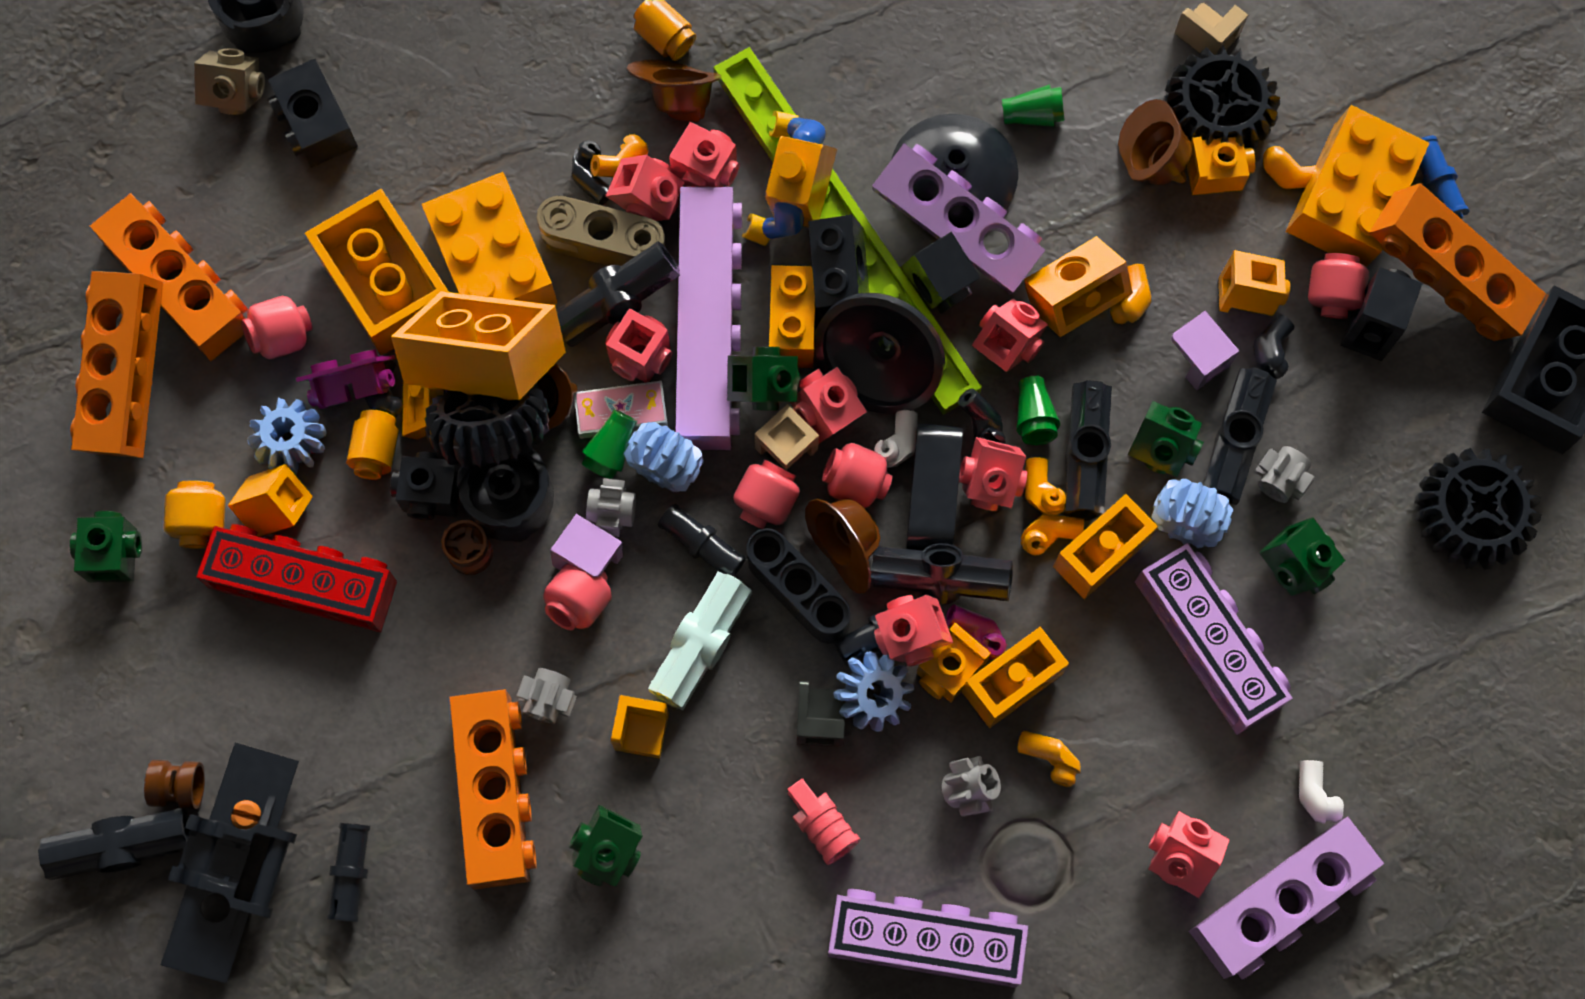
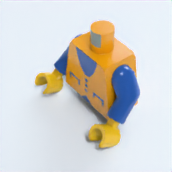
M780 111L773 112L772 116H776V122L773 131H769V136L779 138L765 195L773 217L765 219L751 213L747 218L750 226L747 232L742 234L743 238L765 246L770 239L794 236L801 231L802 227L809 228L808 221L820 219L837 153L836 148L822 145L826 132L820 122L799 118L798 115Z

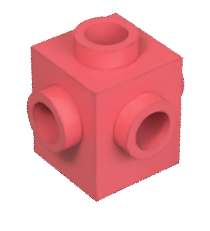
M692 122L689 123L669 156L671 172L685 182V187H723L724 185L729 187L735 180L740 168V163L737 162L736 144L733 143L730 137L718 130L708 131Z
M648 155L623 158L619 163L606 197L628 213L648 217L655 221L669 220L678 207L680 187H683L685 182L673 174L671 167L661 160L651 158Z
M1013 298L1000 308L993 305L979 324L983 329L972 346L1004 371L1008 372L1021 361L1025 360L1027 363H1030L1044 345V341L1040 339V336L1048 324L1039 318L1038 312L1031 305Z
M630 308L621 322L614 324L606 338L605 344L610 363L612 364L611 368L618 375L629 381H634L637 378L645 383L649 382L655 373L660 375L666 369L672 357L668 329L657 319L648 315L643 316Z
M838 367L825 375L822 374L820 369H817L800 380L799 388L801 391L797 393V402H790L793 410L819 435L818 444L867 412L857 397L858 393L854 383L847 376L843 375Z
M976 437L971 457L965 456L963 458L959 473V483H963L962 489L966 496L972 499V505L985 510L997 511L998 505L1012 508L1015 496L1021 497L1026 485L1027 471L1023 470L1026 455L1019 447Z
M912 595L894 599L886 604L887 611L875 615L879 628L874 630V634L883 655H889L891 660L902 663L906 662L908 667L933 659L932 651L953 643L938 599L928 595L913 599Z
M1179 811L1170 826L1161 823L1152 837L1148 848L1155 851L1148 870L1159 875L1166 883L1178 886L1200 898L1222 863L1229 839L1212 830L1202 820L1191 818Z

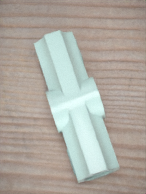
M717 572L693 613L689 612L676 630L670 644L672 649L648 687L650 693L671 707L684 710L707 669L711 670L723 654L731 636L729 632L752 595L750 588L729 574Z

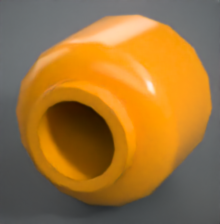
M178 482L177 488L170 490L165 496L164 532L172 538L179 539V547L191 549L207 548L214 526L225 528L226 499L224 495L215 490V484L210 482Z

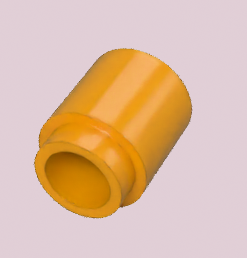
M646 0L638 7L633 18L636 20L634 31L663 57L670 56L674 61L679 60L690 50L697 36L691 30L692 25L664 0Z
M364 410L360 413V418L354 422L346 464L354 469L356 476L376 480L381 478V475L391 472L399 432L395 426L396 418L393 415L380 410Z

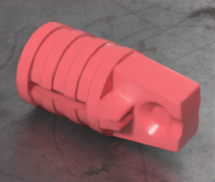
M800 779L788 788V795L800 810L792 818L803 833L806 832L811 843L815 844L817 851L823 855V860L827 865L842 858L861 841L857 833L854 834L850 825L844 821L841 813L836 810L837 806L826 792L817 798L803 779Z

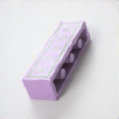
M1187 543L1142 570L1135 583L1236 735L1279 710L1293 699L1288 692L1291 689L1290 684L1284 673L1278 667L1272 668L1263 655L1264 646L1259 636L1251 628L1246 629L1237 617L1238 608L1231 595L1226 590L1220 591L1210 577L1212 570L1206 558L1200 552L1194 553Z
M848 889L847 896L837 895L828 957L1015 988L1021 985L1028 926L1017 924L1018 916L1000 912H989L988 919L969 916L970 908L950 904H942L941 912L922 909L923 901L908 897H895L894 904L875 901L876 893L858 889Z

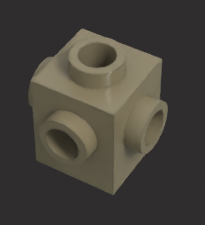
M227 48L221 49L218 52L208 51L194 62L196 105L217 107L221 113L235 115L246 112L263 95L265 78L263 73H259V58L244 56L242 50Z

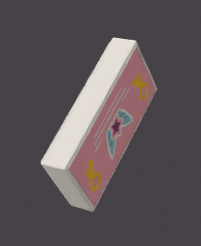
M662 381L574 393L580 439L594 437L609 419L613 409L623 412L638 421L633 432L638 431L642 423L656 422L660 426L668 427Z

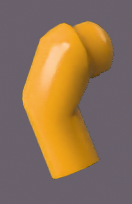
M1272 146L1263 154V167L1265 171L1283 189L1305 188L1316 166L1300 167L1280 146Z
M1143 264L1127 266L1133 294L1110 307L1111 317L1117 324H1125L1127 321L1133 323L1139 320L1151 304L1152 296Z
M1040 457L1026 459V500L1042 514L1054 516L1062 513L1066 503V495L1063 490L1057 489L1048 482V460Z
M1043 514L1023 531L1021 545L1029 554L1040 555L1058 538L1071 540L1077 538L1084 531V519Z

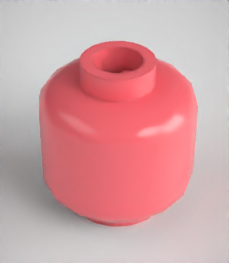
M1342 253L1325 254L1324 260L1317 261L1312 266L1308 301L1313 306L1322 308V317L1347 319L1348 311H1355L1362 307L1369 279L1368 268L1360 264V257Z
M279 296L250 306L247 312V319L241 322L245 339L252 353L259 352L264 358L269 360L302 350L307 340L306 332L312 330L311 319L306 308L303 305L297 307L286 296Z
M849 443L843 446L841 450L835 448L831 452L823 471L822 481L827 483V490L831 497L838 500L850 499L867 508L876 498L880 500L885 498L892 482V475L886 473L887 461L881 454L855 443Z
M765 459L762 465H750L733 496L735 504L743 509L739 518L760 529H764L767 522L773 525L783 524L800 493L799 487L793 482L796 475Z
M568 563L564 565L543 593L546 604L545 612L548 617L566 630L589 628L611 601L612 594L611 588L607 583V574L603 571L599 577H593L578 567Z

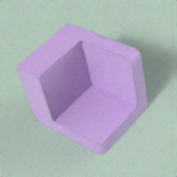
M1206 311L1174 332L1171 337V341L1192 365L1186 375V379L1196 391L1229 368L1239 352L1237 347Z
M578 514L573 517L550 549L552 566L561 570L568 563L584 570L593 577H599L611 561L618 564L623 557L622 541Z

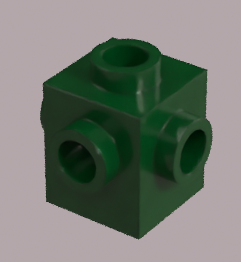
M753 347V355H728L727 401L752 402V410L777 411L779 410V402H797V388L800 381L798 356H780V347Z
M1152 401L1127 455L1144 462L1147 468L1156 473H1168L1178 477L1184 463L1193 466L1204 442L1197 439L1202 423L1194 420V417L1186 410L1177 407L1168 408Z
M98 511L94 513V517L78 518L77 532L72 533L70 538V553L72 559L75 560L74 572L88 583L134 581L135 558H140L142 553V537L140 532L121 513L114 511Z
M1314 517L1286 527L1259 552L1274 572L1278 583L1286 588L1291 596L1308 590L1312 594L1324 590L1334 582L1335 577L1333 573L1346 561L1335 547L1334 541L1323 531Z
M598 805L589 824L581 822L569 844V848L574 850L572 854L573 866L578 868V876L596 886H602L606 882L614 887L617 886L622 875L629 877L634 871L641 855V851L636 849L643 837L641 826ZM604 848H608V849H609V850H607V851H600L601 849H604Z

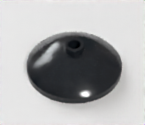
M941 114L927 118L909 129L900 139L893 152L892 159L904 143L911 149L918 144L936 157L937 161L934 166L944 174L948 175L952 170L966 179L972 185L968 192L983 202L988 197L1007 210L1014 198L1018 183V164L1015 153L1003 134L979 118L964 114ZM954 156L960 157L963 163L955 165L949 159ZM920 179L914 184L913 193L921 201H931L938 195V187L930 179ZM965 205L953 206L948 212L949 221L955 227L965 228L973 222L972 211Z
M859 293L845 297L826 312L816 330L814 350L822 374L825 375L838 367L841 373L854 383L858 393L857 397L868 411L896 414V412L902 410H914L922 406L934 395L942 381L945 371V352L937 331L921 312L898 298L879 293ZM884 336L890 338L893 342L888 341Z

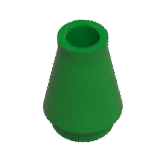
M1049 84L1011 98L1002 99L1005 125L1025 124L1055 127L1054 123L1065 121L1061 87L1051 88Z
M1029 376L1021 379L1018 382L1019 401L1016 431L1022 436V441L1025 444L1044 445L1050 443L1058 437L1057 430L1060 428L1061 423L1046 390L1045 381L1040 376Z
M613 409L609 419L582 451L585 457L581 464L592 472L613 480L617 471H623L626 460L624 452L629 446L627 443L638 421L623 412Z

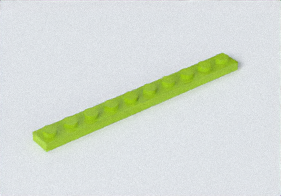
M748 47L714 66L713 69L714 73L721 75V79L718 82L773 162L779 138L769 136V131H773L776 122V116H772L773 112L780 111L793 115L796 114L754 52ZM832 169L820 219L852 214L864 227L869 292L893 296L910 304L921 312L937 331L945 352V371L939 387L931 398L944 415L959 406V397L966 390L973 388L980 394L982 387Z

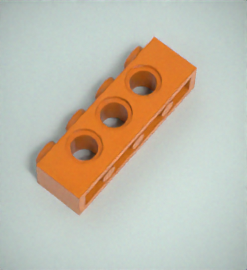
M1421 183L1394 192L1369 232L1371 236L1381 243L1382 249L1387 254L1403 262L1413 271V275L1418 281L1433 288L1444 298V302L1449 308L1463 314L1475 325L1479 334L1493 341L1521 336L1546 295L1542 289Z
M130 193L93 222L90 227L129 273L143 274L163 282L161 308L211 362L244 335L241 322L245 319L243 314L248 311V308L232 290L224 294L215 285L221 279L204 260L196 264L191 259L189 254L194 250L177 230L170 235L161 226L166 222L165 218L150 201L142 205ZM155 240L151 247L140 250V247L146 241ZM182 269L178 277L166 280L172 271ZM210 299L207 306L203 309L193 310L196 303L200 300Z
M91 272L90 285L86 290V303L88 306L86 324L81 335V368L75 384L77 393L75 418L70 427L72 438L71 450L98 455L144 458L163 289L162 281L136 273ZM121 313V322L116 328V320ZM116 357V367L111 372V364ZM111 401V411L106 416V408Z
M506 689L451 696L450 707L467 885L476 890L530 882L529 869L537 868L534 841H526L524 822L532 821V811L529 794H521L520 776L527 775V763L524 747H516L515 730L522 729L519 701L512 702V698ZM489 732L501 734L502 740L497 750L491 753L479 751V741L485 734ZM490 779H505L506 790L501 797L495 800L484 798L483 789ZM498 824L509 825L511 836L508 842L500 847L490 846L488 843V833L491 828Z

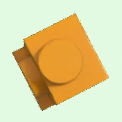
M1193 137L1191 141L1193 154L1187 165L1192 195L1243 190L1250 174L1255 171V154L1251 147L1244 148V144L1240 146L1236 142L1235 137H1229V141L1221 143V138L1213 139L1209 145L1201 137ZM1219 154H1226L1221 160L1218 157Z
M1234 250L1219 276V311L1228 313L1232 307L1273 316L1279 305H1285L1290 293V281L1285 279V261Z
M956 623L949 629L953 643L932 651L934 658L919 664L917 674L921 677L919 684L934 698L940 700L944 696L951 703L962 691L966 680L980 671L987 663L991 653ZM952 656L960 663V667L954 671L947 670L943 665V659Z

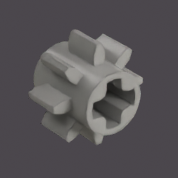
M1284 446L1279 453L1269 449L1255 469V473L1262 476L1258 486L1263 493L1278 502L1285 503L1290 496L1300 500L1315 479V476L1307 472L1311 467V462L1303 453L1292 447Z
M603 479L600 489L589 490L586 520L596 523L597 527L610 535L619 537L622 526H633L636 510V493L626 492V488H624L625 481Z
M538 668L535 679L524 675L516 697H519V701L525 702L522 713L548 724H555L558 714L570 717L577 697L574 695V691L568 690L571 679L560 673L543 668Z
M981 756L950 762L949 765L952 773L945 775L942 781V793L948 805L953 808L960 807V815L962 817L992 811L993 806L990 800L996 799L1001 790L997 771L991 765H983Z

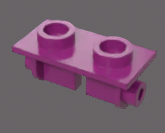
M376 349L350 355L351 363L338 367L337 360L317 363L310 366L312 374L297 377L296 382L309 381L311 389L307 391L308 402L312 407L318 406L320 409L352 401L348 384H352L356 399L387 393L389 387L394 386L395 378L392 371L385 368L384 362L395 360V355L378 357Z

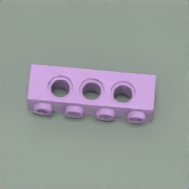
M904 143L872 185V191L937 240L952 231L973 267L1011 295L1044 253L1045 249L1039 245L1042 238L1023 223L1016 228L1005 220L1004 216L1007 214V211L992 199L986 197L982 202L968 192L972 185L956 172L951 170L946 175L934 166L937 161L936 157L925 148L916 144L911 149ZM926 178L934 181L938 187V195L931 201L919 200L913 193V186L918 180ZM956 205H965L972 211L973 222L965 228L955 227L949 221V210ZM991 231L1003 233L1008 241L1007 250L999 255L989 253L983 244L984 236Z
M1346 817L1335 823L1189 932L1223 979L1237 973L1241 980H1243L1265 964L1260 955L1275 945L1280 952L1302 936L1298 927L1313 918L1316 924L1337 911L1340 906L1335 900L1349 890L1353 896H1356L1376 882L1377 879L1372 872L1384 863L1350 818ZM1319 862L1327 863L1333 868L1336 876L1333 886L1324 885L1318 879L1316 868ZM1282 889L1289 890L1296 895L1299 907L1295 914H1289L1281 908L1279 894ZM1244 917H1252L1260 924L1262 934L1258 942L1249 941L1244 937L1241 931V922Z

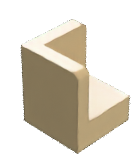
M1201 3L1194 11L1190 8L1184 10L1178 21L1175 34L1199 53L1207 47L1216 55L1223 45L1227 50L1240 36L1248 14L1234 5L1222 17L1208 5Z
M788 404L755 433V449L761 455L767 451L785 470L794 464L804 453L807 452L812 456L818 450L819 435Z

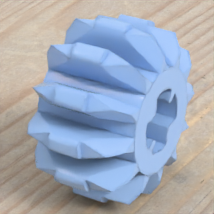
M278 398L276 410L273 411L269 407L261 405L260 411L264 419L250 420V427L256 433L248 437L249 446L252 449H256L254 458L258 463H268L269 469L287 464L295 475L298 472V463L302 461L306 466L313 467L314 461L310 454L324 453L325 447L319 439L327 434L323 424L318 423L320 416L317 411L312 408L306 410L303 401L298 399L288 407L284 399ZM290 432L293 437L285 442L282 436Z
M656 422L642 423L638 431H634L627 443L629 446L624 452L628 465L636 469L638 474L646 477L648 481L658 484L661 488H667L672 492L686 491L690 483H694L700 473L699 468L704 461L700 449L695 447L691 440L685 439L679 432H674L667 426H660Z
M1181 479L1180 481L1168 480L1166 486L1157 495L1151 518L1160 531L1168 533L1169 538L1178 539L1183 544H1193L1197 548H1202L1203 546L1215 547L1229 529L1233 508L1229 505V499L1224 495L1217 494L1215 488H1208L1201 482L1193 483L1188 479Z
M871 651L865 653L863 664L858 659H849L848 665L852 674L848 675L839 672L836 677L840 682L845 683L846 687L845 689H838L833 693L835 699L847 701L841 707L840 714L845 718L854 716L853 725L855 727L864 729L869 723L871 729L876 732L883 730L885 719L890 724H900L896 710L897 708L906 711L911 709V704L903 700L902 696L914 691L913 684L901 682L908 673L907 668L902 665L894 667V660H891L889 655H883L878 659L876 653ZM872 683L881 686L880 694L874 693L875 700L867 697V689H874Z

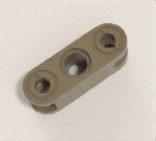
M566 196L550 197L542 202L537 210V222L544 244L550 250L560 254L607 266H622L658 241L665 246V236L662 227L657 221L648 217ZM602 230L612 233L609 238L604 240L592 238L595 233Z

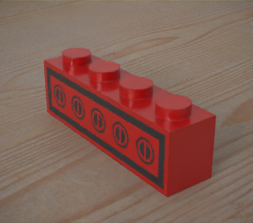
M231 524L230 529L214 526L197 574V578L208 589L381 633L397 585V580L390 570H387L388 565L386 563L369 557H361L360 562L344 559V553L325 546H318L316 551L300 548L301 543L299 541L282 535H274L273 540L257 537V531L239 524Z

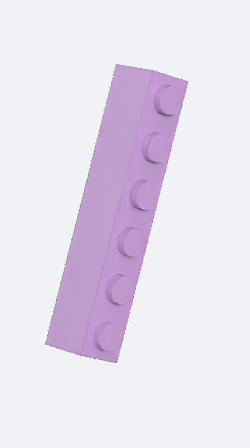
M680 187L676 432H679L685 439L691 440L692 444L700 450H731V435H740V408H731L732 401H727V357L732 355V351H741V325H732L733 310H741V284H733V269L741 270L742 244L733 243L734 229H742V203H734L733 187Z

